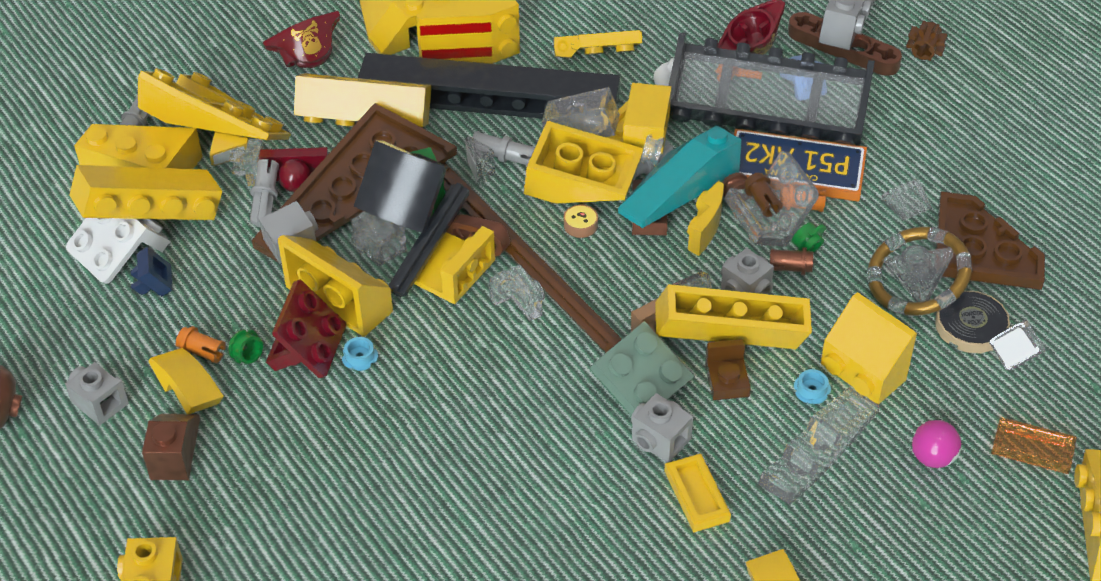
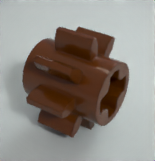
M924 20L919 28L916 26L911 27L906 48H911L915 58L931 61L934 54L942 56L948 35L942 33L940 24Z

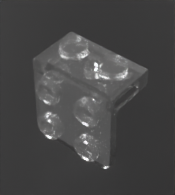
M782 151L766 174L771 180L770 187L783 204L782 209L777 214H775L770 206L769 209L773 216L764 217L754 198L748 196L745 189L730 188L724 197V200L732 210V214L739 220L748 233L749 239L755 245L787 247L819 197L817 188L792 154Z

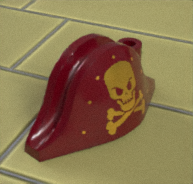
M770 0L739 13L728 24L718 43V48L736 51L738 43H747L750 45V53L764 55L776 40L779 23L785 9V2L782 0Z
M334 11L292 25L263 41V46L267 51L280 53L286 67L294 65L302 68L318 67L325 63L332 53V34L337 23L340 21L339 11Z

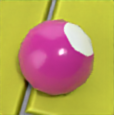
M929 420L917 428L912 440V451L919 462L925 466L944 468L958 458L961 451V436L955 427L948 422Z

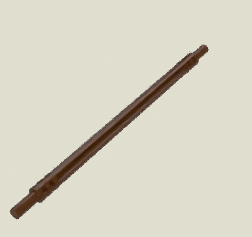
M449 166L447 167L444 176V190L447 192L450 186L456 183L463 184L469 190V196L462 208L470 216L496 221L506 227L510 237V245L504 251L605 353L620 342L622 338Z

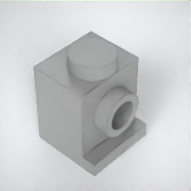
M96 362L87 368L80 366L74 369L68 378V382L65 383L71 403L99 426L129 404L122 380L119 377L114 378ZM108 396L110 397L102 404H100V402L103 401L105 398H107Z

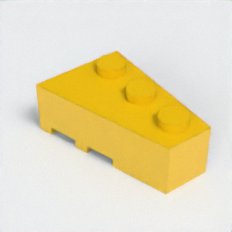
M92 124L74 145L79 165L194 169L203 157L197 128Z

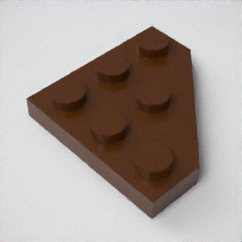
M941 191L938 206L934 269L937 271L936 276L956 278L959 269L968 267L972 270L971 281L1042 290L1045 281V254L1035 246L1029 248L1019 239L1020 233L1001 217L995 219L984 209L985 203L977 196ZM947 232L954 234L964 243L970 253V258L966 260L957 259L955 253L944 244V237Z

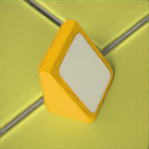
M215 132L210 149L211 165L215 166L248 156L250 152L248 138Z

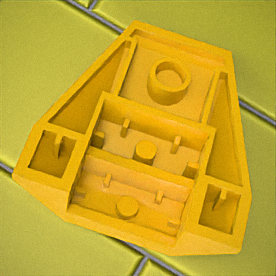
M359 0L368 41L379 54L392 55L410 48L409 28L417 25L416 15L454 0Z

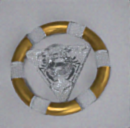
M936 227L910 228L897 232L877 248L867 269L868 286L875 299L888 310L902 315H926L944 309L960 297L970 281L972 262L967 247L957 236L949 231ZM928 239L948 246L947 248L927 250L921 245H912L907 247L901 255L888 257L890 253L904 244L915 240ZM954 252L958 270L955 281L950 288L929 300L953 258ZM883 263L913 297L916 303L893 297L884 289L881 272Z

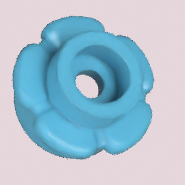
M355 337L347 341L344 346L342 362L347 368L363 371L369 369L371 363H375L378 359V351L374 349L373 343L368 338Z
M806 370L794 382L797 398L805 403L820 404L827 399V395L831 392L827 376L819 370Z

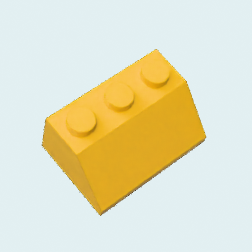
M282 235L278 238L286 287L291 289L293 282L301 279L353 331L365 337L393 312L391 288L383 280L375 279L364 272L356 263L346 261L338 256L333 249L328 246H322L313 239Z

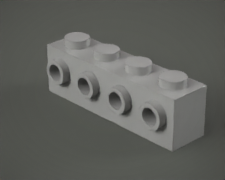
M830 0L825 9L819 43L850 50L856 34L862 33L865 20L868 19L871 5H874L875 0Z

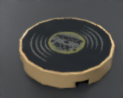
M964 291L956 300L950 294L941 301L939 305L941 310L936 312L935 324L940 337L948 344L952 342L958 345V350L967 353L981 354L995 350L993 342L1008 334L1010 327L1009 314L1003 304L992 296L979 291Z

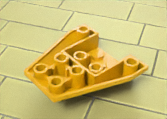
M155 68L154 72L140 71L138 76V108L165 123L263 140H288L291 135L282 129L284 124L269 116L264 118L256 113V109L252 106L237 101L210 85L212 80L198 72H193V75L180 74L175 83L173 82L174 76L164 70Z

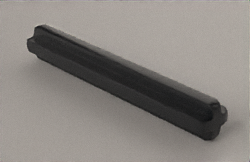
M456 183L450 186L430 218L426 231L420 234L392 278L389 287L395 296L401 298L408 295L467 200L469 190L463 184Z

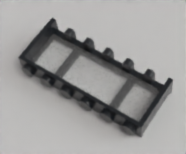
M679 32L668 85L671 86L670 116L678 122L696 120L702 121L710 127L728 125L734 126L736 129L760 130L771 134L792 135L807 139L860 146L875 61L868 60L867 70L848 68V60L843 57L835 58L834 65L815 63V55L809 52L802 53L801 60L782 58V49L775 47L770 48L768 56L750 53V45L747 43H738L736 51L718 48V40L714 38H706L704 46L688 44L686 33Z

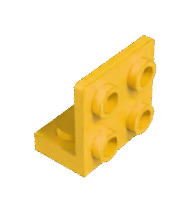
M482 226L473 236L468 237L465 241L446 232L414 284L456 304L495 261L494 231Z

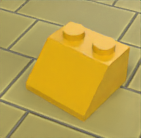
M857 292L852 296L825 338L820 364L831 374L840 377L854 387L860 395L869 398L879 405L906 381L917 332Z

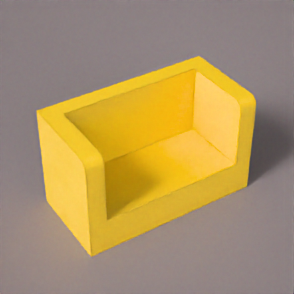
M632 83L623 124V143L644 148L646 153L663 154L670 116L671 86Z

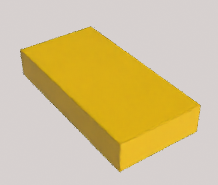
M701 453L665 463L664 472L693 533L730 522L731 513Z

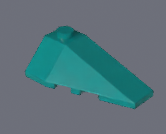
M715 126L671 150L618 207V213L644 228L700 196L703 191H708L717 181L722 182L727 176L739 173L741 139L725 129Z

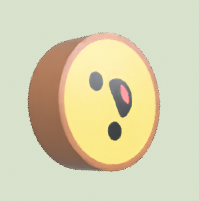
M574 205L565 211L564 229L569 235L584 238L596 232L598 228V214L592 207Z

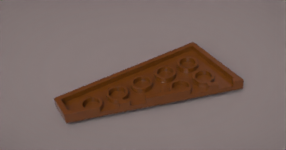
M374 103L281 208L297 201L304 212L310 211L318 225V230L315 231L317 242L365 212L354 207V203L375 140H383L407 152L431 147L437 162L441 164L457 155V146ZM260 230L251 240L253 248L277 261L263 240Z

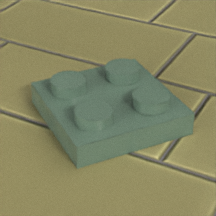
M645 321L590 367L591 371L631 416L639 404H646L656 393L668 400L694 377Z

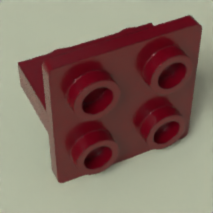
M301 279L293 282L272 332L275 341L266 363L274 371H278L302 362L318 378H323L328 374L345 330L346 322Z

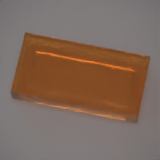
M1000 417L991 454L1069 474L1077 437Z

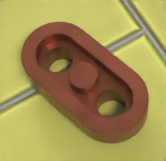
M459 214L447 230V233L464 241L468 237L473 236L482 226L494 231L495 257L501 255L510 245V237L506 227L492 220Z

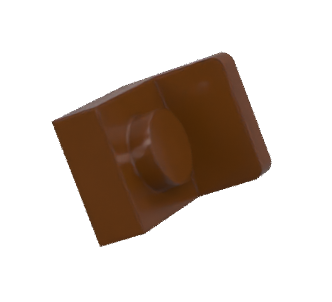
M742 339L720 340L707 344L705 368L713 400L750 397L751 387L744 362L745 344Z

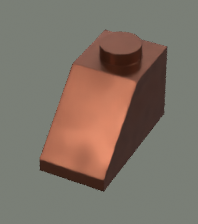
M160 414L148 421L142 454L150 480H189L200 422L199 414Z

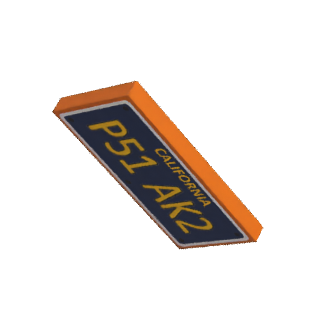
M735 128L734 135L741 139L739 173L745 174L747 178L759 172L769 177L771 180L770 187L775 190L783 191L784 186L790 187L791 184H796V188L826 190V197L860 201L867 147Z

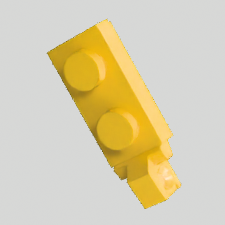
M636 30L554 37L555 57L571 58L578 49H585V55L604 53V47H616V52L635 51L634 45L642 43V32Z

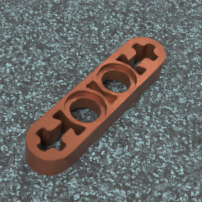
M807 12L794 13L789 19L788 35L795 41L832 56L846 58L848 62L867 69L868 60L875 61L873 72L880 75H894L900 69L902 54L898 48L864 34H856L851 48L860 47L864 48L865 51H855L851 48L847 50L819 43L823 18Z

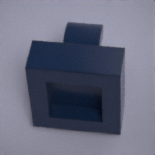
M149 247L137 253V266L130 271L131 275L138 281L131 284V288L140 295L146 294L151 289L161 297L173 290L171 264Z

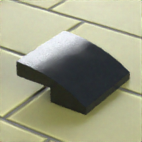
M375 140L354 207L394 224L424 233L448 166L419 153L407 152L383 140Z

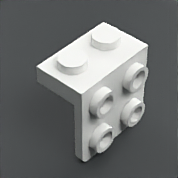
M86 218L67 242L66 249L99 281L108 284L114 279L141 242L163 252L171 241L160 232L163 227L154 219Z

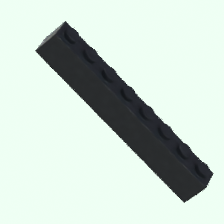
M365 53L358 78L431 85L430 109L604 124L618 110L620 75Z

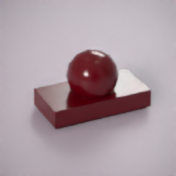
M328 147L260 149L259 159H269L267 173L268 168L271 166V161H276L279 164L276 181H279L280 185L287 191L295 192L326 158Z

